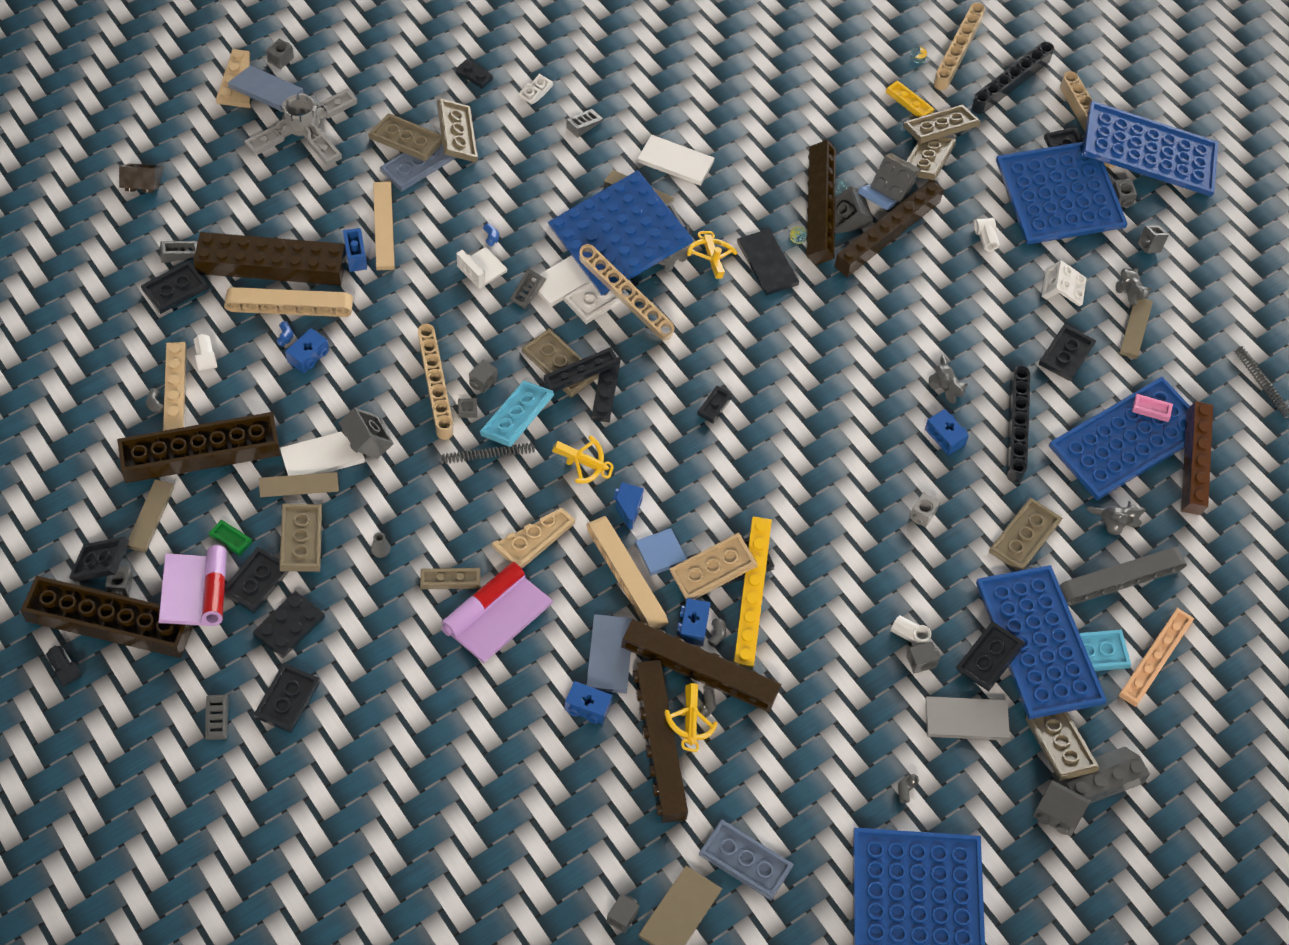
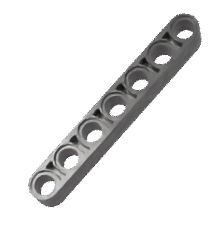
M1173 547L1067 580L1059 586L1067 605L1071 606L1179 572L1187 566V563L1179 549Z

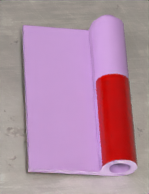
M213 545L207 549L206 556L165 554L159 623L216 626L222 622L227 551L224 547Z
M512 561L441 622V629L447 636L451 635L482 663H485L553 604V600L528 581L522 568Z

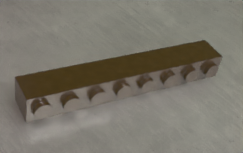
M828 140L809 146L808 155L809 181L807 182L808 222L806 223V255L815 265L835 259L836 149Z
M929 180L837 254L834 267L848 278L941 202L944 189L933 180Z
M632 619L622 639L621 648L651 661L661 660V665L769 713L782 685L773 678L764 677L755 670H748L740 666L737 662L723 659L720 655L707 652L698 645H691L680 637H673L661 629L652 628L643 621Z
M661 660L636 663V670L632 671L634 683L638 684L636 699L641 701V707L639 708L640 720H644L645 726H642L643 738L648 741V745L645 746L646 756L651 758L649 774L650 777H654L655 784H652L653 796L658 798L656 814L661 816L662 823L687 820L688 808L674 731L669 726L664 713L665 710H669Z

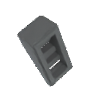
M593 109L569 118L566 121V128L578 138L601 123L603 118Z
M160 241L161 263L194 258L197 241Z
M528 268L510 300L526 309L545 283L546 278ZM527 284H531L532 288L527 287ZM525 289V290H527L529 293H528V295H526V294L523 293L522 291ZM521 295L525 298V300L522 301L518 298V296Z
M227 695L206 696V740L227 739L229 712ZM212 712H222V714H212ZM222 720V723H211V721ZM222 728V731L211 732V729Z

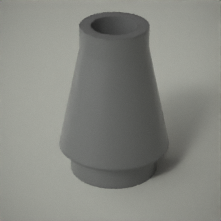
M378 532L373 536L371 552L378 558L386 557L391 547L385 535Z

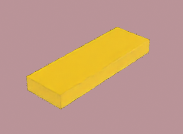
M898 80L886 88L885 93L919 118L934 113L932 106Z

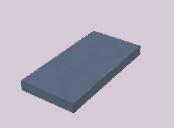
M251 65L228 82L230 89L280 111L283 110V101H286L288 97L295 94L299 97V93H303V88Z
M442 144L426 162L402 153L382 165L380 172L403 192L456 157L445 155Z
M594 614L587 686L603 692L627 694L631 652L621 648V644L634 618Z
M722 819L699 852V856L772 901L794 866L790 861Z

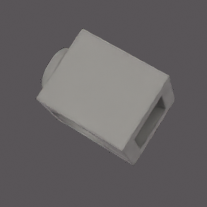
M923 492L912 508L909 518L916 524L927 527L937 512L940 501Z

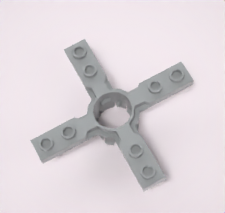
M348 88L320 103H314L313 99L308 95L306 100V94L299 93V100L297 94L292 95L282 103L283 110L280 111L284 112L282 120L263 132L245 140V146L256 156L283 142L285 137L291 134L304 136L308 140L309 146L326 166H329L342 159V155L319 129L320 119L330 118L358 104L357 98ZM298 114H306V115L301 116V122H300V116H295V115H298Z

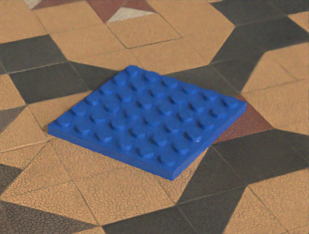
M1084 142L996 157L999 171L1026 245L1127 227L1128 223L1104 162L1082 155Z
M638 170L548 222L551 230L570 255H572L601 296L610 290L581 263L579 252L583 245L590 244L594 246L620 273L630 280L693 243L691 235ZM587 251L583 253V256L590 258L592 253ZM603 264L596 265V268L598 270H604L605 266ZM613 276L609 278V281L616 283L618 279Z
M854 828V945H985L981 836Z

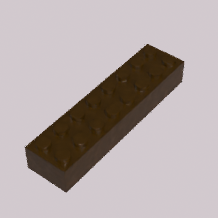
M200 232L193 262L198 273L203 275L341 286L346 262V250L343 243Z
M273 412L117 439L121 472L125 483L281 456Z
M37 575L20 610L26 622L177 658L182 657L194 625L159 623L160 604Z

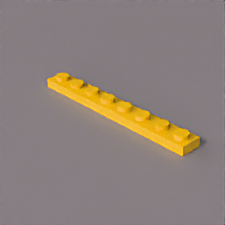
M754 516L751 520L748 549L758 566L744 575L734 662H737L742 667L753 669L755 662L772 519Z

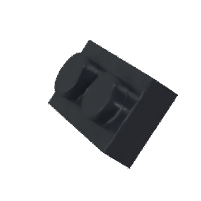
M466 59L456 68V73L481 89L493 80L491 73L469 59Z
M717 385L700 407L697 415L714 424L732 399L733 394Z

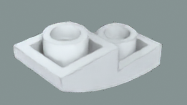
M539 74L531 84L527 83L518 94V97L532 105L551 89L553 82Z

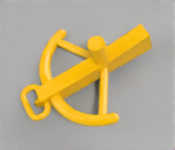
M700 231L698 232L700 240L693 242L688 247L687 256L694 254L710 260L715 278L722 279L725 271L720 259L730 253L737 255V251L727 242L713 239L715 237L713 232ZM704 244L708 256L694 251L693 248ZM714 244L724 246L729 250L721 254L722 249L719 247L715 248Z
M592 435L588 437L590 442L579 450L559 441L553 446L552 452L567 457L566 463L568 465H572L575 462L579 479H575V483H589L595 480L600 473L606 479L611 477L613 464L608 461L604 462L602 447ZM594 444L598 451V460L582 452ZM579 463L594 469V473L590 477L583 479ZM610 469L608 476L604 475V470Z
M690 683L685 686L686 707L670 714L669 710H665L664 713L671 729L679 736L685 738L681 741V747L686 751L697 752L699 744L696 740H704L710 737L716 730L718 723L716 721L713 723L709 722L698 711V684ZM678 715H686L685 731L678 728L672 718ZM697 716L710 727L703 734H696ZM684 743H688L690 746L695 744L696 749L687 748L684 746Z

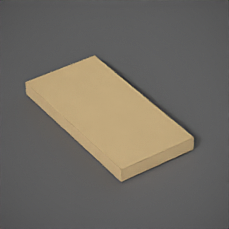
M738 532L669 570L687 601V598L694 600L754 569L758 565Z

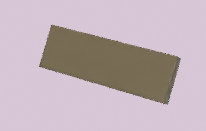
M480 568L421 569L420 588L480 589L481 571Z

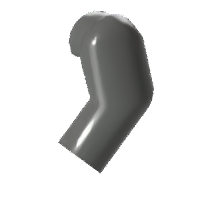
M151 388L146 399V406L150 411H155L159 414L164 406L157 400L159 391Z
M715 618L711 623L715 629V634L708 640V643L712 647H716L726 637V623L721 618Z
M713 690L703 692L705 703L701 707H697L698 711L705 718L709 717L716 709Z
M916 774L907 775L898 783L900 803L910 802L909 791L919 783V778Z

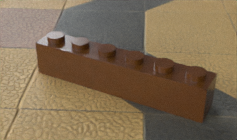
M1195 401L1186 411L1181 512L1200 515L1209 505L1213 423L1212 404Z

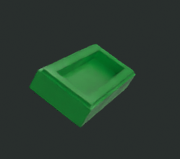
M222 519L208 533L209 537L238 556H241L253 543L251 538Z

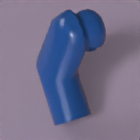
M490 223L484 225L483 230L488 234L486 243L492 247L499 240V232Z
M287 321L279 324L282 333L277 338V343L280 346H285L294 337Z

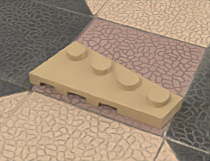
M232 49L216 97L217 104L251 108L250 97L228 87L229 81L250 66L249 51Z
M560 508L540 518V521L532 525L530 523L524 526V529L516 533L512 532L506 535V538L493 542L492 547L509 563L513 561L523 569L575 524V519L563 508Z

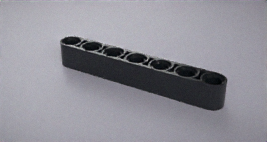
M1042 42L975 94L972 110L978 114L985 113L1051 61L1054 45L1050 42Z
M1025 366L1016 367L1010 381L1006 475L1008 480L1013 483H1019L1023 480L1028 463L1031 373Z

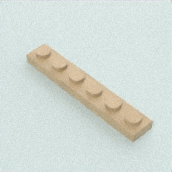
M185 342L166 343L163 431L184 427Z

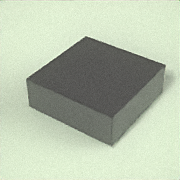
M477 398L458 399V418H477Z

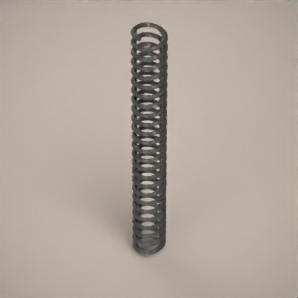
M1244 346L1234 350L1237 357H1240L1239 359L1246 365V368L1254 376L1260 387H1263L1262 389L1265 390L1273 404L1284 415V418H1289V416L1286 417L1289 414L1288 404H1285L1284 398H1281V395L1276 393L1277 390H1274L1275 387H1272L1273 384L1268 382L1269 379H1266L1267 376H1264L1262 370L1257 368L1258 365H1255L1256 362H1254L1252 357H1249L1248 351L1243 349Z
M530 442L529 444L522 443V446L518 444V447L515 444L514 447L513 445L511 447L503 446V449L501 446L499 449L497 446L495 449L493 447L491 449L488 448V450L485 448L484 452L483 449H480V451L473 449V451L469 450V453L465 451V454L463 451L461 454L459 451L457 454L456 452L450 453V456L446 453V457L445 454H442L441 464L443 465L444 461L445 464L448 461L451 464V457L453 463H455V457L457 463L459 458L461 462H463V458L465 462L467 458L470 461V454L473 461L474 455L476 460H478V455L480 460L482 455L483 459L486 458V455L489 459V452L491 458H493V452L495 458L497 457V452L499 457H501V453L504 457V449L506 456H508V449L510 456H512V450L514 455H516V450L518 455L520 450L523 455V447L526 454L527 447L529 453H531V448L534 453L535 445Z

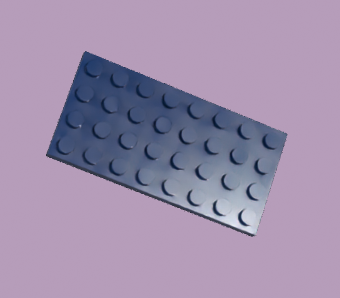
M1095 101L1090 102L1082 155L1210 197L1214 194L1218 141Z
M1162 376L1049 443V447L1096 500H1099L1185 448L1186 411L1190 405ZM1136 394L1172 403L1173 407L1169 422L1132 412Z
M1051 565L977 579L976 585L990 621L1006 629L1026 644L1008 668L1028 720L1104 705L1107 699Z

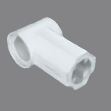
M976 219L974 229L976 235L980 236L983 249L987 252H992L999 248L1000 244L996 235L995 219Z
M204 334L197 335L194 338V344L197 354L195 357L198 371L218 368L214 351H212L210 337Z
M900 615L891 627L893 633L910 641L913 646L930 642V628L925 625L918 626ZM918 636H923L925 639H920Z

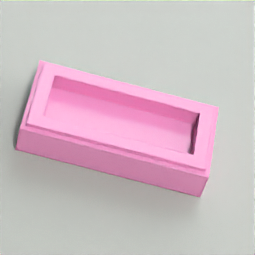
M1136 394L1132 412L1169 422L1173 404Z

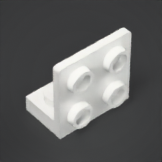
M487 247L473 255H467L463 250L456 253L457 267L478 289L507 272V268Z
M1060 260L1046 268L1042 297L1047 300L1060 293L1076 305L1081 306L1083 305L1086 277Z

